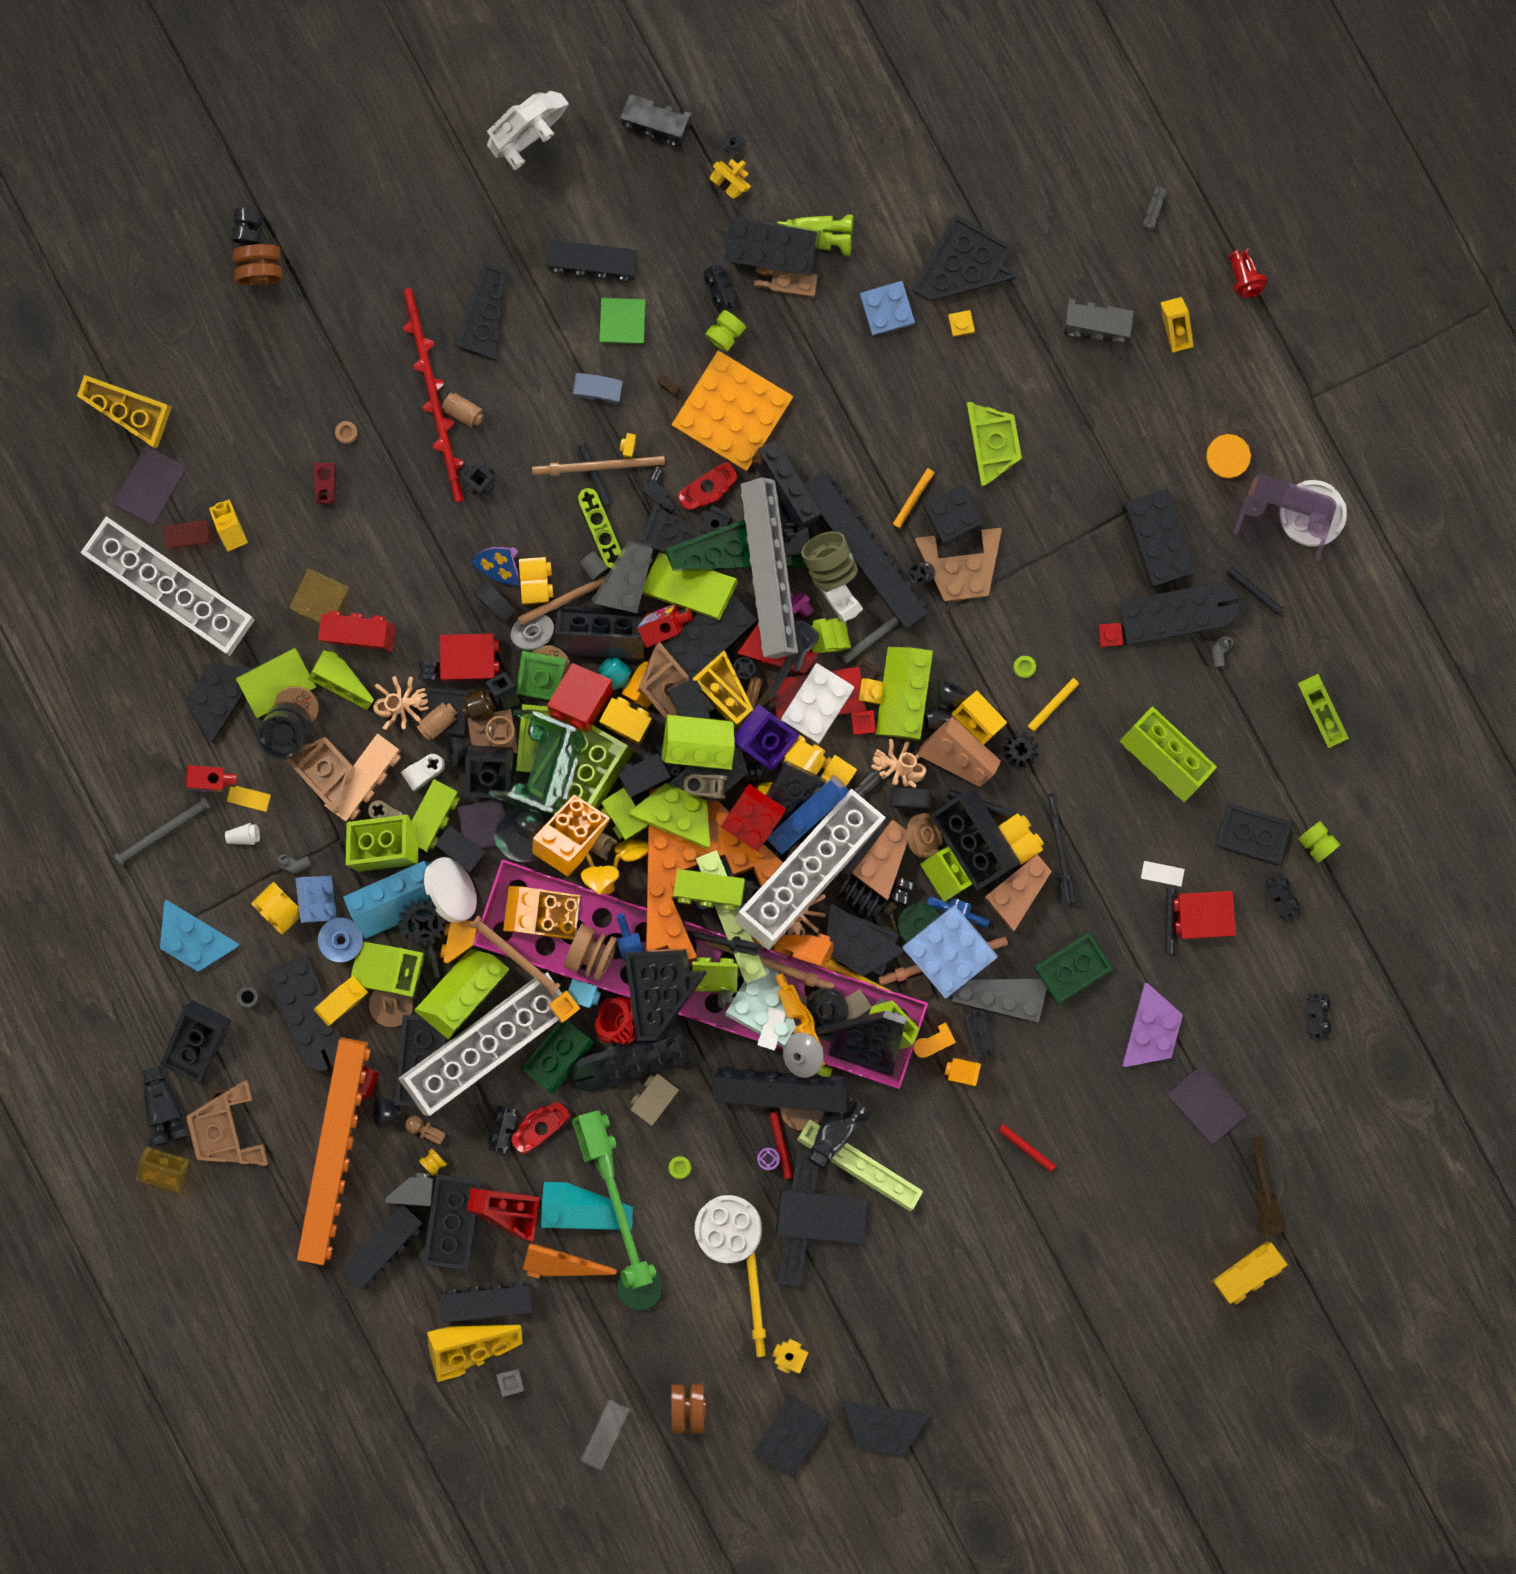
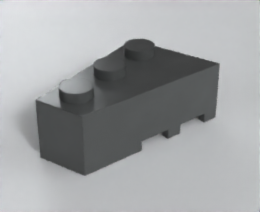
M1074 299L1068 300L1063 333L1068 334V337L1081 338V335L1090 336L1089 339L1094 341H1102L1103 338L1111 339L1113 343L1119 344L1129 341L1133 311L1110 306L1106 308L1095 307V303L1090 302L1087 305L1075 304L1076 300Z
M628 540L614 562L612 569L604 578L597 593L591 599L593 603L637 613L653 548L650 545Z

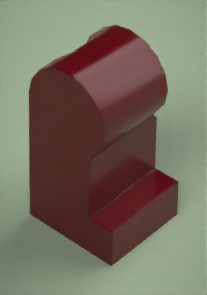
M314 463L316 504L335 503L336 463Z

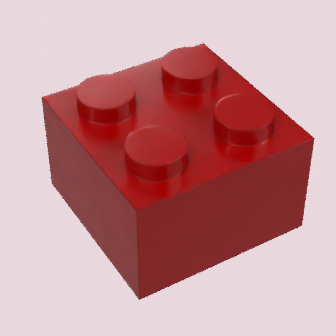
M748 784L725 818L721 828L758 852L781 819L786 808Z

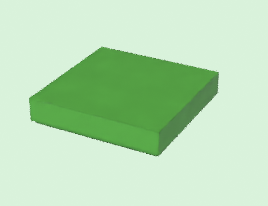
M601 298L600 343L644 344L646 300Z
M522 651L516 688L517 694L550 700L564 677L566 659Z

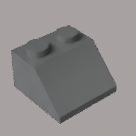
M416 1173L415 1177H409L386 1197L385 1203L432 1206L436 1178H431L430 1173Z

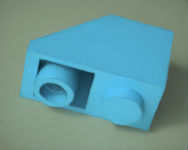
M572 979L568 993L578 1005L592 1009L593 1005H598L601 996L597 986Z

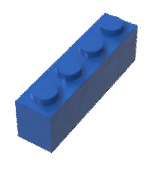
M833 775L826 781L825 785L816 790L770 833L767 838L768 841L783 854L848 794L849 789Z

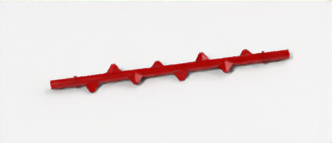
M412 288L404 289L403 292L408 309L407 314H409L410 321L403 329L405 332L414 334L420 360L413 365V369L423 372L430 398L423 406V411L434 414L439 440L432 446L433 449L443 452L449 475L448 481L451 483L455 503L462 502L464 499L457 470L464 463L463 460L454 458L452 455L447 431L454 425L453 420L443 418L437 390L444 385V382L433 377L427 353L434 346V341L423 337L418 316L419 310L416 308Z

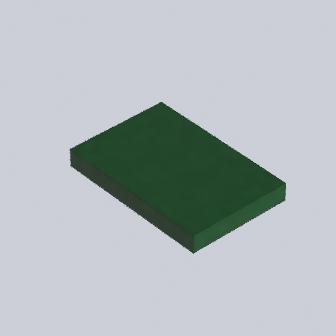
M1090 932L1033 967L1057 1005L1113 970Z
M568 1020L564 1022L559 1021L521 1070L553 1095L572 1071L575 1063L582 1059L594 1044V1041Z

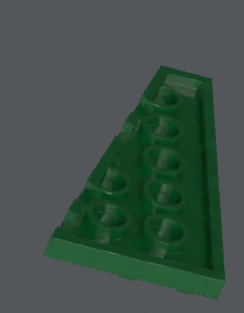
M745 520L665 550L673 571L752 569ZM802 555L785 556L787 567H807Z

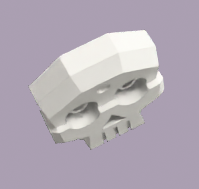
M549 91L546 94L541 92L533 94L521 105L512 106L487 131L490 135L487 146L496 158L505 157L514 170L522 166L521 163L524 164L525 160L520 156L519 152L539 137L543 142L550 139V135H554L550 127L562 116L569 103L561 93Z

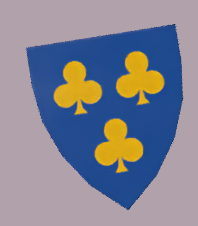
M491 547L478 553L471 562L480 572L491 579L509 585H521L514 562V557L518 554L516 548Z

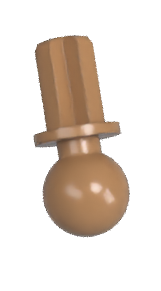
M411 1116L406 1120L405 1126L407 1131L413 1134L420 1132L421 1139L424 1137L438 1145L444 1140L445 1133L430 1126V1122L424 1125L422 1119L418 1116Z

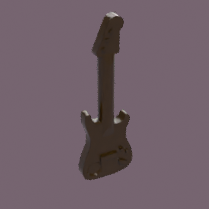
M1256 1136L1253 1138L1252 1158L1255 1159L1261 1189L1255 1191L1261 1213L1259 1229L1265 1236L1276 1235L1285 1231V1222L1278 1207L1277 1194L1271 1195L1263 1159V1139L1261 1136Z

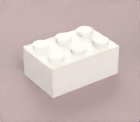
M816 663L784 713L781 721L794 731L819 745L853 692L854 686Z

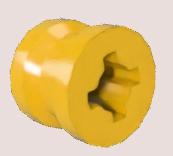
M433 1148L429 1150V1155L419 1160L433 1176L438 1174V1170L441 1167L447 1165L445 1160Z

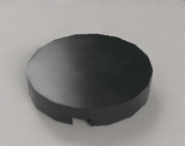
M822 987L813 991L807 997L806 1008L813 1017L815 1028L847 1020L848 1005L845 998L837 990Z

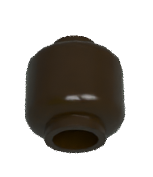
M479 690L464 698L465 705L462 706V711L467 719L471 718L477 723L491 717L494 714V709L497 707L490 692L486 693L484 690Z

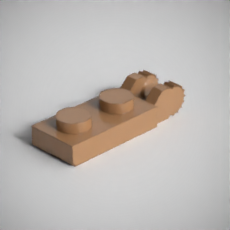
M763 267L756 268L757 274L773 276L772 283L756 280L754 281V287L814 298L818 275L809 276Z

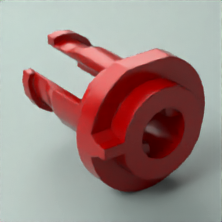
M1238 249L1228 256L1237 280L1233 290L1237 296L1242 298H1256L1258 294L1263 292L1268 280L1265 275L1257 273L1254 262L1249 257V249H1245L1243 254H1240Z

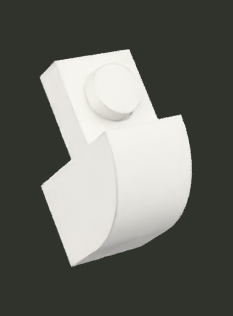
M846 584L836 589L821 590L841 621L845 622L853 619L863 610L860 603L850 593Z

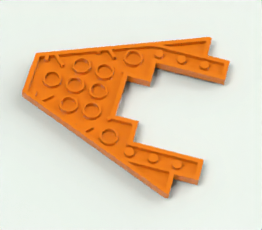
M660 787L650 790L649 796L653 794L656 790H658ZM707 800L710 837L708 850L650 825L648 827L646 950H662L664 948L687 949L688 962L697 959L672 900L674 899L677 869L690 870L698 867L696 858L717 850L719 857L725 858L732 876L754 869L762 887L783 864L764 844L757 852L722 829L721 825L729 811L718 801L713 803Z

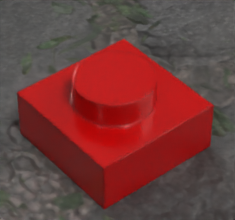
M1121 623L1098 625L1100 648L1123 645Z
M873 710L851 712L853 735L876 733Z

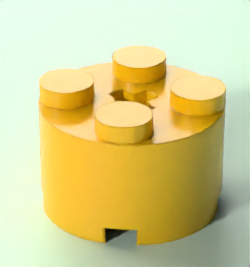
M800 735L781 762L784 765L787 760L817 775L826 761L824 756L825 750L817 745L812 747Z
M274 882L251 903L281 935L300 918L299 907Z

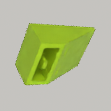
M363 942L360 952L355 957L351 977L354 976L364 988L415 999L425 955L407 949Z
M697 958V962H692V971L706 970L707 972L695 991L720 992L721 990H731L733 993H737L738 964L734 963V959H720V963L711 962V958Z

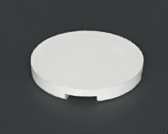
M1309 480L1297 484L1287 492L1282 500L1279 515L1282 528L1288 537L1303 546L1319 547L1330 543L1340 534L1346 522L1347 509L1341 495L1333 486L1323 481Z
M446 857L439 858L427 866L424 874V886L426 894L431 896L433 903L437 907L435 911L441 917L453 923H460L469 919L475 912L477 899L473 882L466 870L455 860Z
M733 1195L719 1196L709 1201L698 1213L695 1222V1236L701 1249L711 1259L722 1263L739 1262L749 1257L758 1247L762 1237V1222L755 1207L747 1200Z

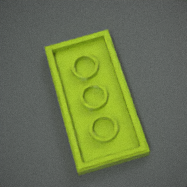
M659 553L645 580L642 594L673 605L676 604L685 609L689 608L690 611L720 621L738 581L736 578L712 570L673 571L667 556Z

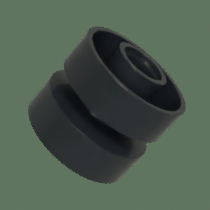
M282 702L274 705L268 711L258 730L257 737L261 749L275 759L285 760L296 756L301 751L310 734V717L301 706L295 703Z

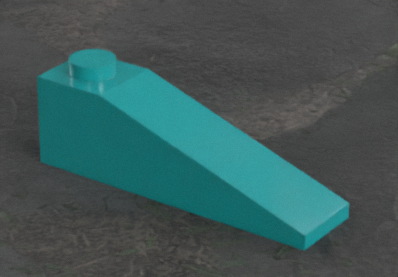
M544 1182L541 1227L620 1229L610 1198L567 1182ZM622 1203L629 1229L632 1230L633 1207Z

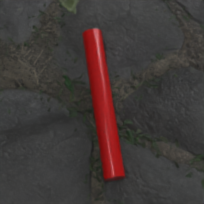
M778 1111L769 1113L784 1178H792L793 1173Z
M1002 1124L998 1129L1001 1134L1050 1173L1056 1167L1054 1163L1006 1125Z

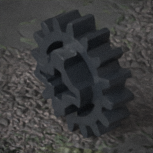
M419 897L418 903L410 900V907L403 906L405 913L399 912L401 920L398 921V925L401 927V935H406V941L408 942L413 939L416 946L419 941H422L423 946H426L428 940L435 943V936L438 938L442 937L440 930L446 931V926L443 923H446L447 920L435 911L437 907L435 904H432L431 898L423 902L422 897ZM435 915L437 916L436 925L433 922V920L435 919ZM409 918L412 921V923L410 924V928L408 927Z

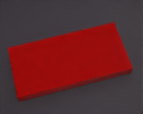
M854 667L830 671L854 686L853 692L838 715L866 711L865 702L859 701L862 682L860 668ZM809 674L784 679L777 692L778 697L774 700L779 720L783 717Z

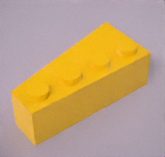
M84 375L77 394L79 398L144 440L150 446L158 448L172 406Z

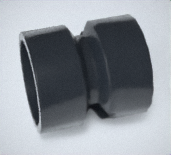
M235 209L233 222L236 226L232 228L231 241L244 245L260 244L261 231L258 227L262 226L263 213L254 209Z

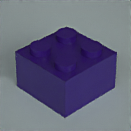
M758 704L734 735V742L773 771L800 735Z

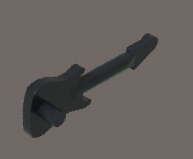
M799 620L794 623L798 653L787 656L769 689H766L762 698L758 700L757 705L760 704L762 707H766L778 697L777 692L794 662V671L801 669L804 656L819 640V633L810 624Z

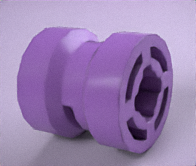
M773 1148L762 1149L757 1157L758 1164L764 1170L776 1168L780 1160L779 1154Z

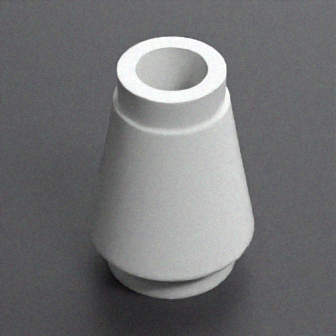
M248 823L226 831L227 844L254 845L255 842L260 840L259 828L257 824L252 825Z

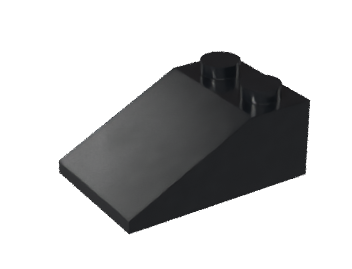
M192 1000L182 1009L161 1065L200 1085L225 1038L232 1020Z

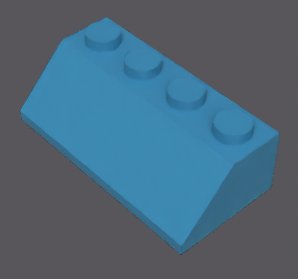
M423 861L343 897L352 919L365 939L397 926L398 921L401 920L399 912L405 913L403 906L410 907V900L418 903L419 897H422L423 902L431 898L430 895L426 894L424 886V874L430 862Z

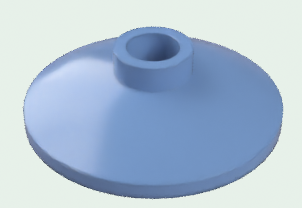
M334 918L323 925L318 936V945L322 954L334 962L352 960L358 955L363 944L361 931L353 921L347 918ZM340 936L345 938V943L342 945L337 942Z

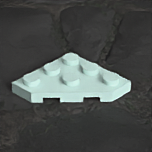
M765 966L763 967L767 976L747 984L744 981L725 1014L727 1017L760 1035L764 1024L768 1021L767 1013L769 1007L785 1012L777 993L780 987L775 976L779 972ZM787 1015L783 1023H777L774 1027L775 1033L779 1035L777 1044L783 1048L796 1027L794 1019L788 1018Z

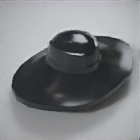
M539 799L530 800L515 807L496 827L494 841L498 851L506 859L517 864H533L541 861V858L532 853L533 838L559 810L544 800Z

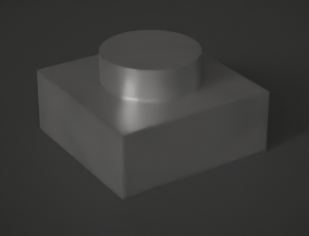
M519 1368L496 1375L502 1397L524 1391Z

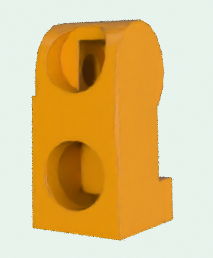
M644 662L638 667L622 694L648 709L651 701L638 687L648 665V662Z
M946 1022L937 1027L939 1033L929 1038L918 1039L915 1042L913 1051L916 1056L925 1058L956 1043Z

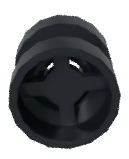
M896 877L894 881L895 888L894 891L890 892L889 899L910 906L912 900L910 896L915 891L917 884Z

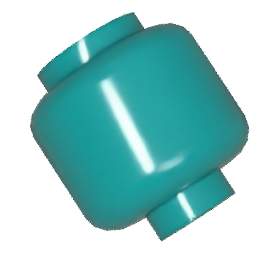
M609 657L598 669L599 675L612 680L613 690H617L620 687L625 689L631 680L629 678L631 675L630 667L619 658L611 659Z

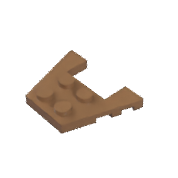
M1001 528L981 530L984 553L938 558L935 536L915 538L916 545L924 561L931 563L935 569L933 580L944 602L989 596L1002 531Z
M248 1079L186 1116L197 1160L268 1165L264 1144L244 1149L240 1148L230 1105L252 1101L253 1098Z

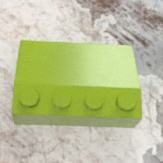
M566 724L526 790L558 810L573 795H576L598 810L602 804L601 802L604 801L619 777L618 773L622 772L621 768L627 764L634 751L628 745L595 726H592L587 733L583 730L577 731L569 724Z

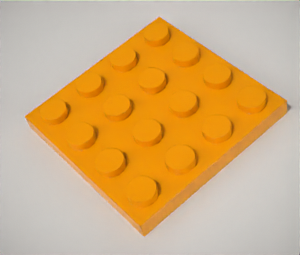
M717 351L672 423V427L747 472L753 463L751 459L755 452L765 444L793 399V396L722 352Z

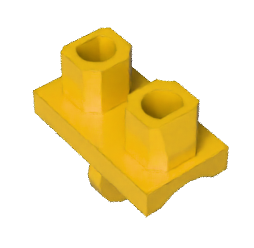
M732 159L728 163L729 166H727L723 161H717L713 166L715 170L710 179L718 186L725 179H728L731 185L725 192L731 198L736 199L742 192H747L752 187L744 180L749 174L743 169L746 162L742 160L737 164Z

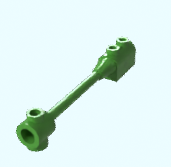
M600 1110L577 1116L572 1119V1123L584 1161L594 1160L602 1178L606 1182L631 1266L625 1267L626 1270L621 1272L622 1282L626 1288L631 1287V1289L653 1283L652 1278L656 1277L655 1267L652 1264L648 1265L647 1261H639L615 1184L612 1149L616 1148V1141L612 1135H607L605 1129L610 1125L608 1116L606 1114L601 1115Z

